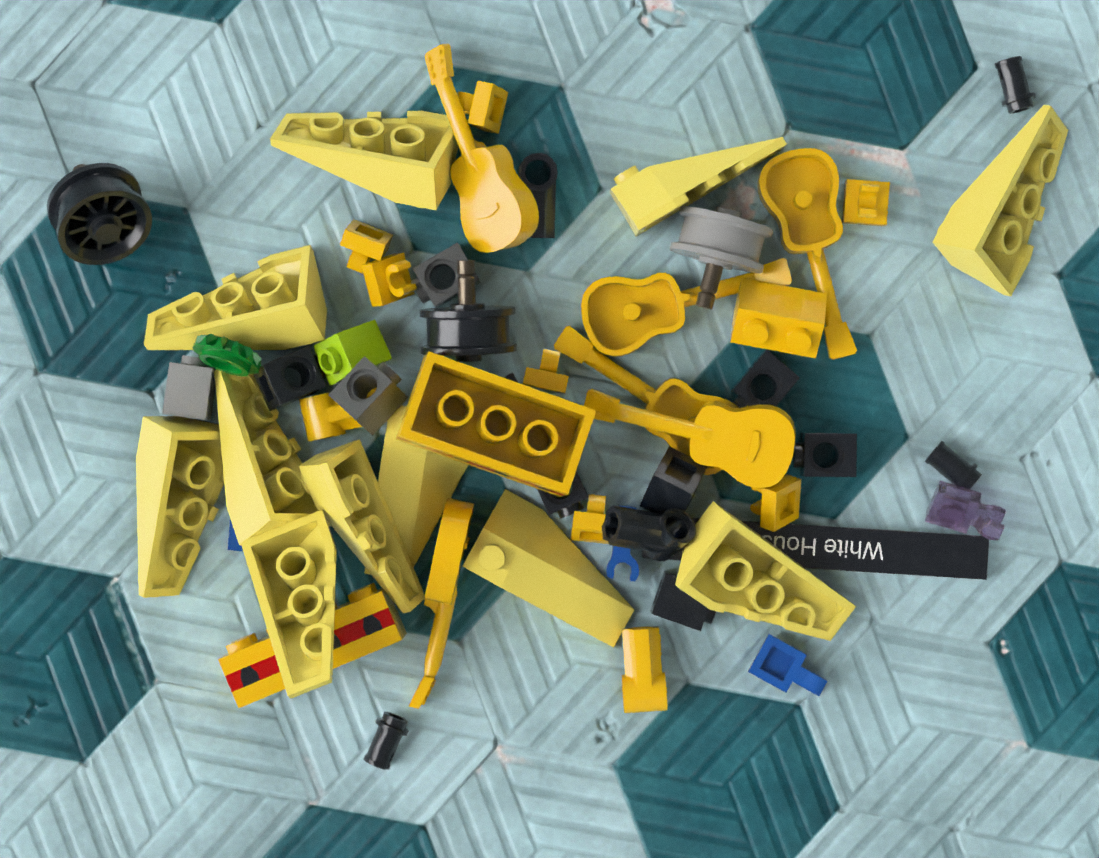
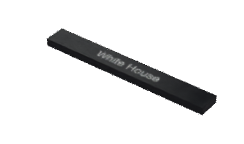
M692 518V520L694 521V524H696L697 521L700 519V518ZM742 521L801 566L808 569L987 580L989 536L787 524L773 532L761 528L760 522ZM684 547L668 560H681ZM642 551V558L651 559L648 555H646L644 551Z

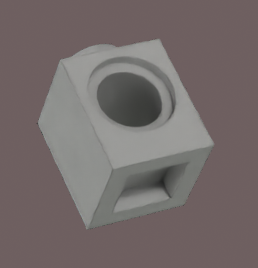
M182 355L181 364L169 362L162 414L211 420L215 395L214 371L216 369L208 368L207 364L202 362L199 357Z

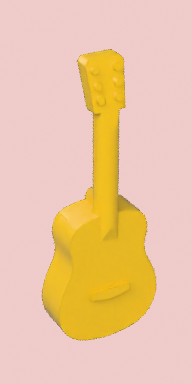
M448 43L440 44L425 54V61L431 84L436 85L461 152V156L452 164L450 174L460 198L461 223L465 237L473 248L484 253L518 246L529 239L537 229L539 211L536 200L530 189L517 175L511 154L504 145L486 147L483 142L474 139L451 79L454 76L451 46Z
M803 148L784 152L769 160L759 174L757 187L760 200L778 224L780 241L784 250L791 254H807L817 292L827 293L826 327H824L823 331L829 358L835 360L854 355L857 352V348L847 323L842 322L824 249L837 242L843 233L842 221L836 209L839 189L837 166L827 153L819 149Z
M780 258L764 264L763 273L750 272L720 280L717 293L714 294L715 299L738 294L741 278L789 286L792 283L787 259ZM657 273L644 279H630L619 276L601 278L587 287L582 297L581 312L585 331L593 346L600 353L611 357L628 355L638 350L648 340L657 335L672 334L680 330L685 321V307L696 305L698 293L701 292L700 286L680 291L675 279L668 273Z
M571 326L564 328L554 344L555 350L581 364L583 362L646 403L645 410L695 422L701 407L710 401H718L728 406L739 408L724 398L697 393L687 383L676 378H669L657 389H654L594 349L593 344ZM646 428L653 435L664 439L670 447L691 457L690 438ZM708 466L704 475L716 474L723 469Z
M592 388L586 394L584 406L596 410L594 419L615 423V420L690 438V455L695 462L704 466L719 467L746 486L767 488L777 484L786 474L793 457L796 439L794 422L784 410L776 406L757 404L735 408L718 401H710L701 407L695 422L621 404L620 399Z
M447 498L424 601V605L431 608L435 616L425 656L424 676L410 701L409 707L419 709L421 705L425 704L431 689L435 685V676L442 664L457 597V581L461 563L470 539L468 533L474 511V503Z

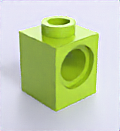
M375 319L336 333L313 346L319 365L325 373L330 386L341 382L364 356L376 367L382 362L385 363L392 359Z

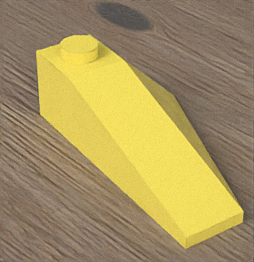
M1043 105L951 206L943 223L939 226L933 240V244L950 265L1006 296H1012L1030 261L1034 246L1027 243L1034 220L1042 221L1045 207L1040 206L1045 183H1050L1054 180L1068 134V129L1052 106Z
M407 111V118H382L381 112H367V118L343 119L342 115L337 112L286 113L270 138L271 146L395 203L437 210L451 185L450 170L452 164L456 161L458 144L447 115L427 111Z
M311 245L269 255L257 261L260 268L238 279L232 273L221 279L222 286L203 296L198 292H193L148 314L144 346L147 350H193L197 336L214 334L218 337L225 336L230 340L239 341L240 344L251 347L252 350H287L325 340L327 307Z
M216 369L214 377L226 507L238 543L241 545L240 542L319 510L315 506L311 495L305 491L302 485V473L299 466L303 463L297 455L302 449L295 438L288 440L276 421L279 414L278 410L275 409L269 412L254 375L236 376Z
M401 405L387 421L378 484L414 568L444 511L447 498L452 497L468 465L396 440L407 407ZM365 568L364 573L370 574V572Z
M360 439L314 455L299 466L302 473L301 481L305 491L311 495L319 511L323 510L330 525L403 614L411 612L425 599V594Z
M507 489L504 490L462 565L464 568L612 647L616 645L622 634V629L626 627L634 612V608L543 509Z
M712 501L695 524L696 534L693 540L684 546L675 582L678 588L710 610L741 615L755 622L764 621L783 626L786 630L831 641L856 608L853 603L714 501Z

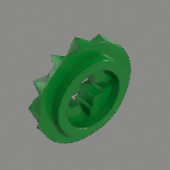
M214 334L197 336L193 350L205 364L236 376H248V374H257L259 372L262 358L251 347L244 346L239 341L230 340L225 336L218 337Z

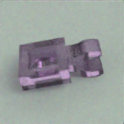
M940 480L926 510L925 522L964 534L967 533L971 525L983 537L990 540H999L1005 526L1001 522L1006 514V510L997 505L980 503V492Z

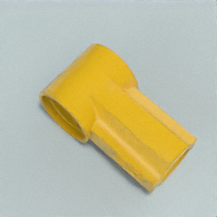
M377 388L372 389L366 398L372 396ZM329 393L299 399L308 442L346 434V430L362 426L328 395Z
M659 626L622 629L625 674L622 675L624 713L667 711L665 672H662L661 665L662 652Z

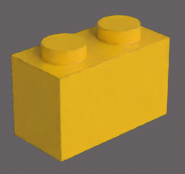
M741 278L733 312L730 343L816 358L825 326L827 293Z

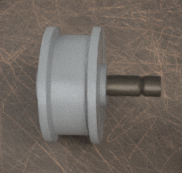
M689 206L680 207L679 214L685 218L679 241L671 242L670 250L706 264L700 286L701 292L698 293L696 306L712 310L715 301L714 294L717 293L723 269L763 273L764 266L758 262L764 239L772 237L773 229L741 218L742 213L727 208L716 207V211Z

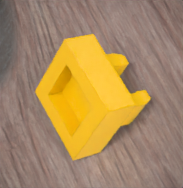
M477 81L474 94L458 91L457 95L463 111L469 115L468 124L485 132L499 134L508 92L493 83Z
M846 179L842 223L886 226L890 182Z
M353 219L345 229L340 242V246L352 250L347 268L363 274L361 265L370 262L371 258L380 261L389 249L393 234Z
M404 252L394 253L383 257L380 261L374 260L361 265L372 307L384 306L415 294L414 291L417 287L416 284H411L408 270L411 264L406 260Z
M543 349L540 368L526 367L523 385L565 394L569 376L556 373L561 352Z
M786 474L777 484L771 487H751L752 490L762 494L761 500L750 505V510L753 513L761 515V528L775 532L799 518L800 478Z
M589 494L587 511H574L571 540L609 544L608 541L603 540L601 527L606 515L604 514L606 496Z

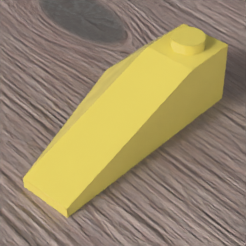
M783 137L656 164L648 166L641 171H638L635 165L613 178L617 185L611 188L610 194L637 237L680 211V207L689 206L781 151L787 143Z
M143 416L136 454L139 595L143 598L180 595L201 549L198 540L207 520L213 522L219 510L214 506L224 486L219 424L181 416Z
M320 510L240 542L287 696L290 699L332 683L337 550L323 510Z

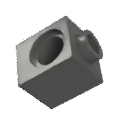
M458 242L412 268L418 278L412 280L411 284H416L417 289L415 291L423 304L431 300L437 308L458 296L459 275L457 273V261L468 260ZM448 266L454 270L455 281L450 288L440 290L432 285L431 275L437 267ZM475 273L473 276L475 277V285L481 282Z
M365 356L328 394L372 436L408 399L396 386L402 379L384 362L376 367ZM377 388L372 396L366 398L372 389Z

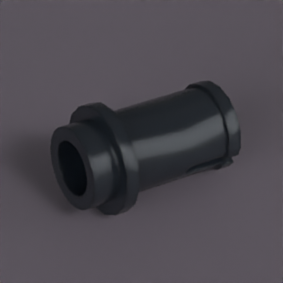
M1021 56L1011 57L995 63L1005 98L1001 102L1002 107H1007L1009 114L1033 108L1032 99L1036 98L1035 93H1030Z
M943 441L936 446L925 460L927 464H930L955 485L953 487L955 492L960 489L966 494L982 475L976 470L978 466L976 463L970 465L946 446Z
M385 711L382 718H377L375 721L378 728L363 759L377 768L389 770L402 736H407L409 731L406 729L408 721L405 718Z

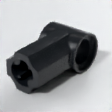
M533 153L523 159L517 173L519 178L530 189L538 206L539 222L537 229L530 238H555L557 165L547 154ZM542 161L547 165L550 175L545 184L534 185L528 181L525 170L530 162Z
M613 505L606 511L605 520L601 526L603 540L608 541L609 545L642 550L651 559L656 561H666L692 541L696 534L694 521L688 513L679 508H670L661 514Z

